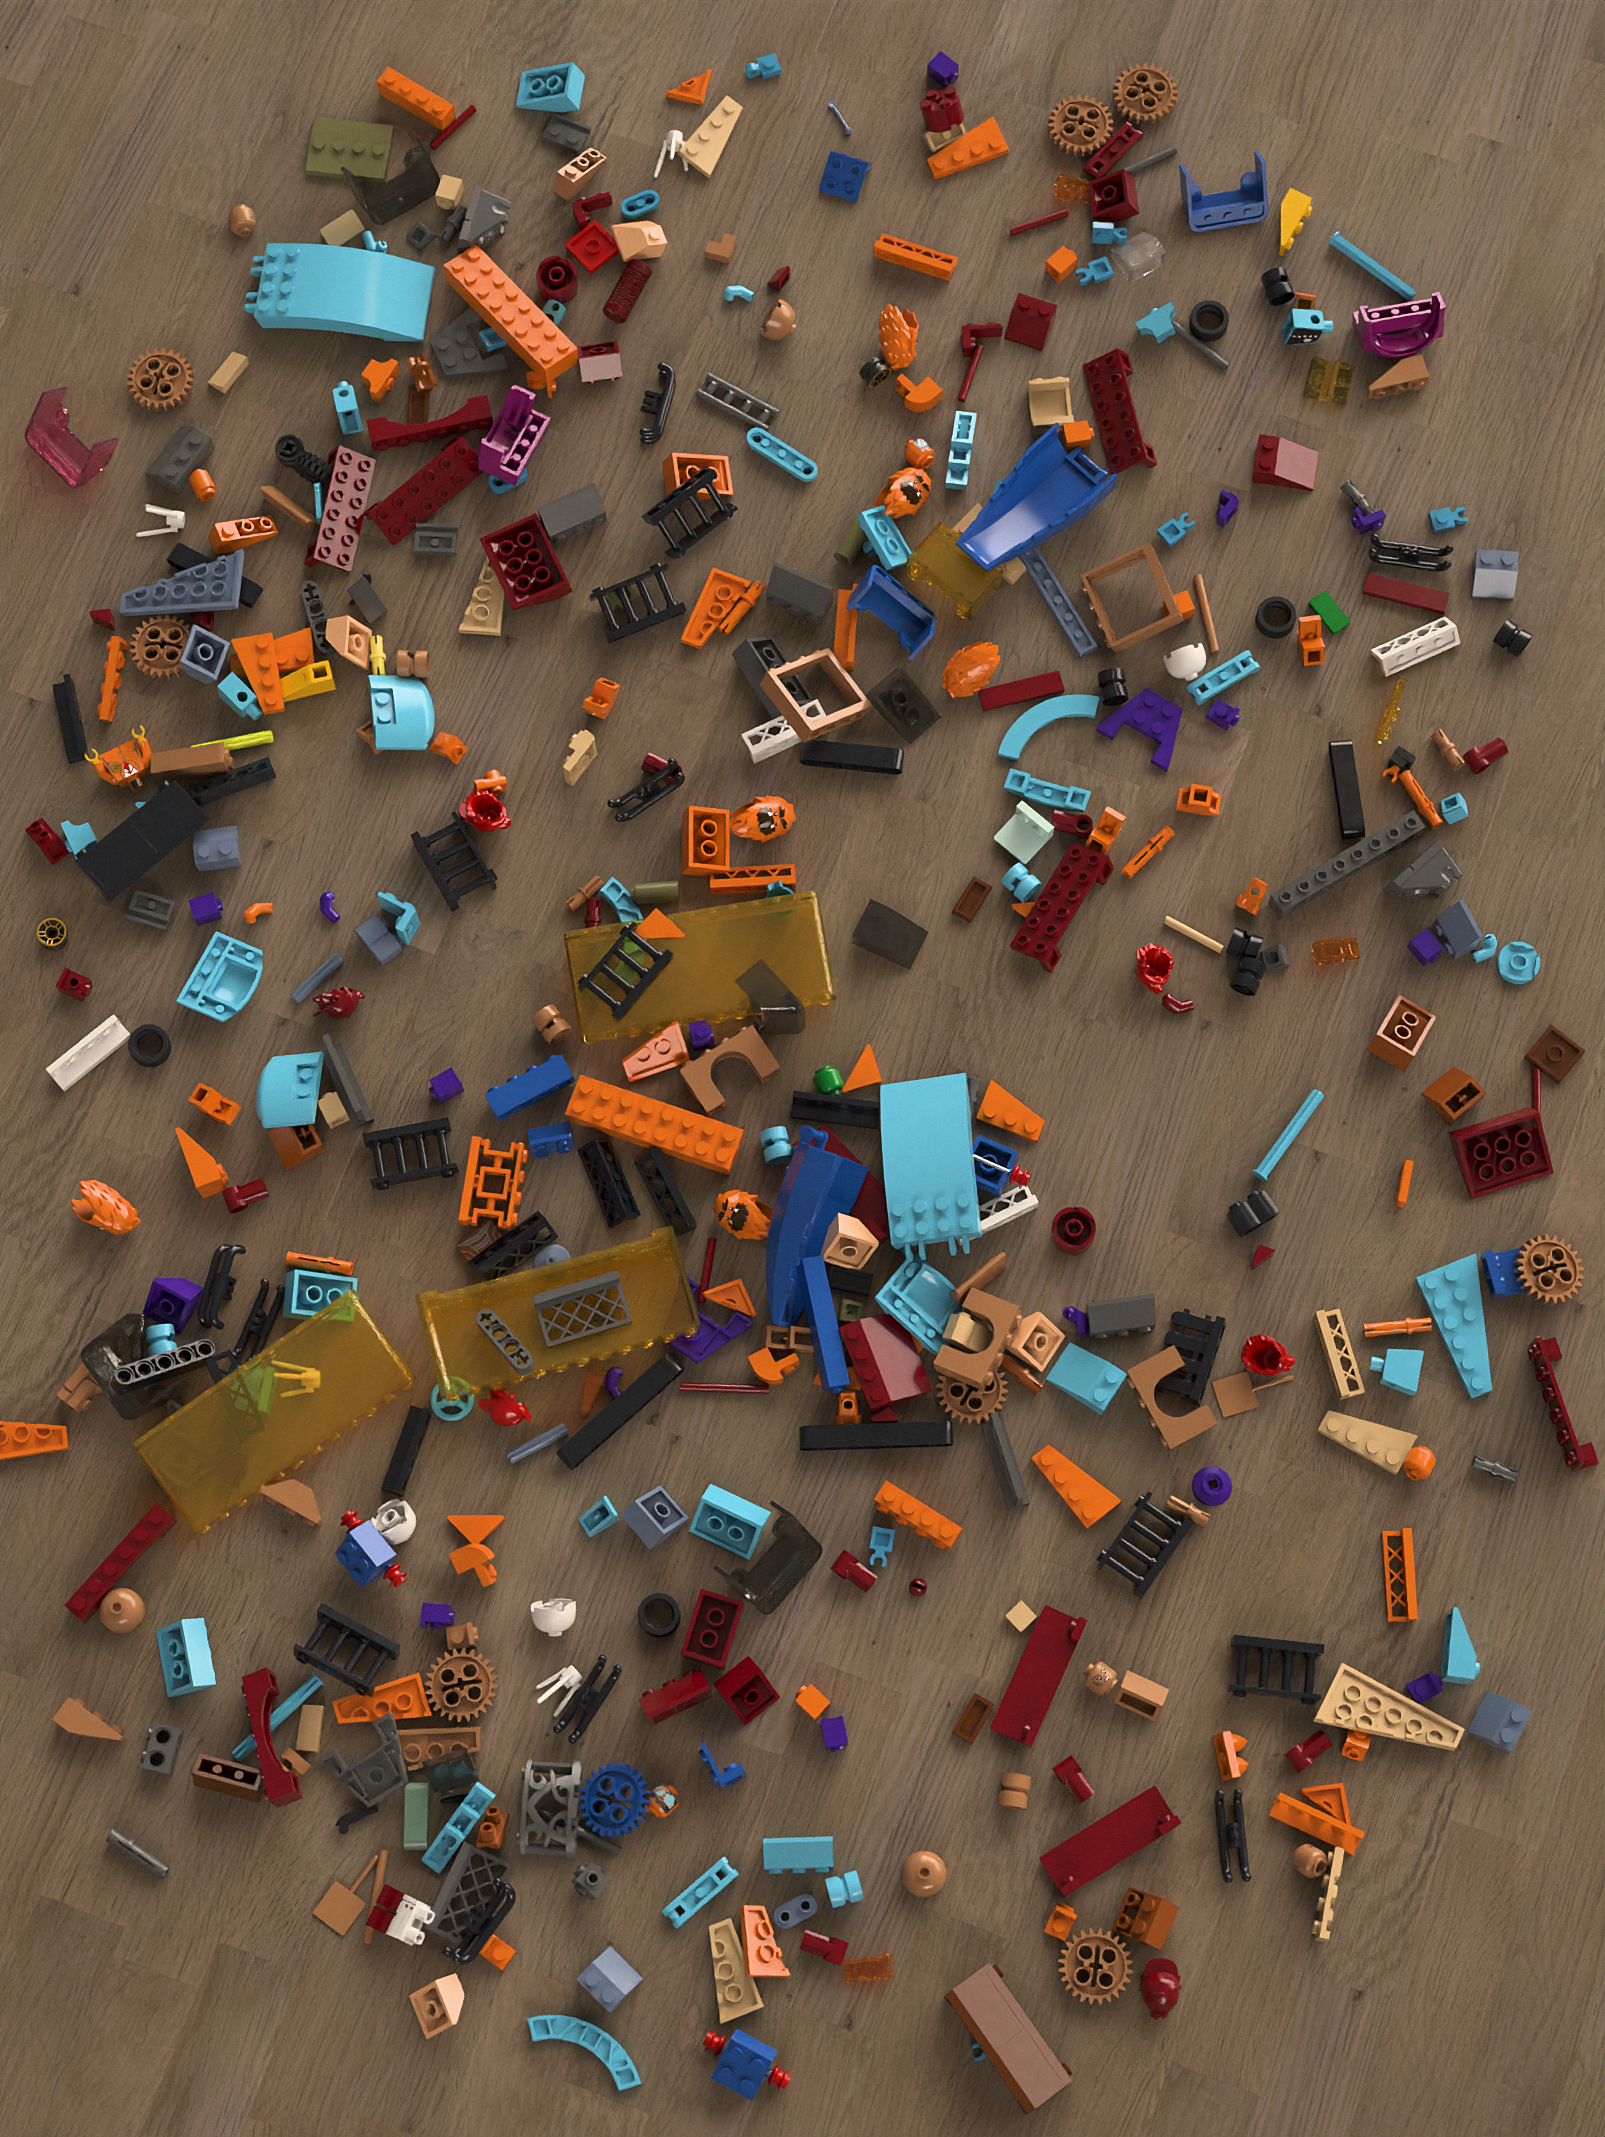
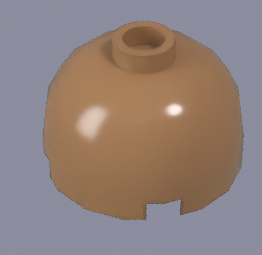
M780 298L776 300L779 303L778 306L771 307L762 323V327H765L764 331L759 330L761 336L772 341H779L787 334L791 336L797 326L794 324L795 312L793 308Z
M116 1588L109 1591L100 1601L98 1608L99 1617L103 1625L112 1632L120 1634L133 1631L143 1621L145 1614L143 1600L137 1593L127 1588Z
M918 1851L911 1854L905 1860L901 1869V1879L904 1887L917 1897L928 1898L936 1895L946 1882L947 1870L944 1862L938 1855L930 1851Z

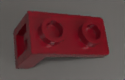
M601 192L593 197L580 198L572 203L579 231L583 230L587 223L590 222L588 212L613 204L611 192Z
M989 322L981 325L975 323L962 325V357H971V349H975V338L1001 337L1002 324Z
M43 818L33 822L25 829L52 865H55L70 854L63 842Z

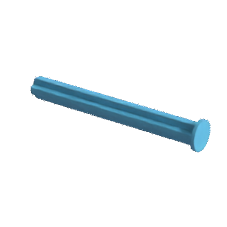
M1336 232L1331 238L1329 246L1333 245L1403 298L1411 301L1415 297L1416 291L1341 237L1340 232Z
M1314 1089L1261 1164L1256 1170L1252 1171L1256 1178L1263 1182L1268 1180L1267 1176L1323 1099L1322 1092Z
M314 1672L311 1673L312 1676L271 1714V1732L320 1685H325ZM250 1734L232 1751L233 1756L238 1761H242L257 1747L256 1740Z

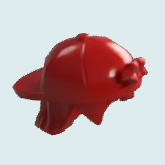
M487 790L472 792L459 807L458 814L460 818L471 822L474 828L480 831L492 832L498 829H507L512 824L501 801L498 802L496 796L492 793L489 794Z
M1150 943L1135 952V974L1140 983L1148 987L1150 992L1159 994L1163 991L1162 985L1169 980L1170 973L1173 970V956L1167 949L1164 950L1163 946Z
M1261 1334L1247 1339L1241 1352V1359L1244 1365H1246L1245 1369L1254 1371V1374L1275 1376L1282 1372L1291 1371V1366L1296 1363L1293 1356H1288L1283 1345L1276 1342L1272 1337H1264Z
M493 1386L489 1391L491 1399H481L478 1401V1406L483 1411L489 1413L493 1422L498 1425L511 1427L519 1424L523 1419L530 1422L532 1415L528 1412L525 1403L516 1402L515 1393L508 1394L506 1388L498 1390Z

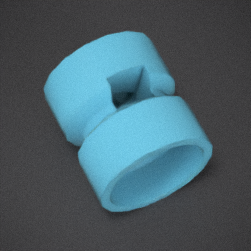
M1017 863L1004 875L1001 883L1009 891L1014 890V895L1024 903L1037 892L1041 882L1034 875H1028L1029 870L1021 863Z
M773 1127L759 1133L761 1146L766 1148L763 1151L766 1164H780L793 1158L791 1146L786 1143L789 1140L786 1127Z
M159 1324L145 1329L147 1343L151 1344L148 1347L149 1357L177 1348V1344L172 1341L175 1339L174 1326L172 1324Z
M856 1870L844 1873L842 1879L838 1876L825 1879L833 1908L845 1905L846 1900H849L851 1903L864 1900Z

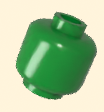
M828 1065L815 1071L816 1075L812 1080L818 1094L839 1096V1091L844 1087V1082L838 1069L831 1068Z

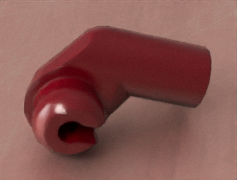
M1165 994L1162 997L1163 1006L1173 1014L1194 1010L1192 1000L1179 1002L1171 994Z

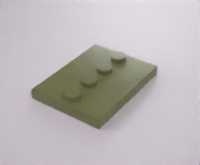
M314 117L305 167L306 175L385 183L394 126Z

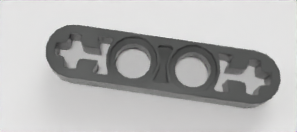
M305 581L301 585L300 590L318 651L322 656H332L336 649L329 642L330 649H325L322 639L326 637L325 631H316V626L320 623L327 625L328 619L319 586L315 581ZM312 587L315 598L312 600L308 593V588ZM314 605L322 607L321 611L317 614L310 612L311 607Z
M485 1309L480 1311L476 1316L477 1326L518 1374L527 1375L531 1373L534 1369L531 1354L492 1310ZM484 1319L490 1320L492 1326L490 1327L489 1324H488L486 1321H483V1320H484ZM498 1331L505 1333L501 1338L493 1337L494 1333ZM513 1345L517 1347L516 1351L512 1353L505 1351L508 1346ZM520 1357L524 1363H527V1365L524 1366L523 1364H520L518 1358Z

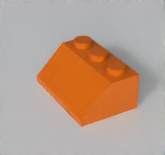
M688 806L682 813L681 874L707 876L729 872L730 810Z

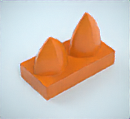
M1231 1731L1213 1735L1212 1739L1221 1780L1227 1781L1240 1777L1246 1771L1249 1764L1242 1758L1236 1757L1235 1753L1240 1751L1248 1741L1239 1735L1231 1734Z

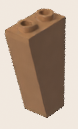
M224 742L151 754V775L154 781L212 778L234 769L233 757H230V750L226 749Z

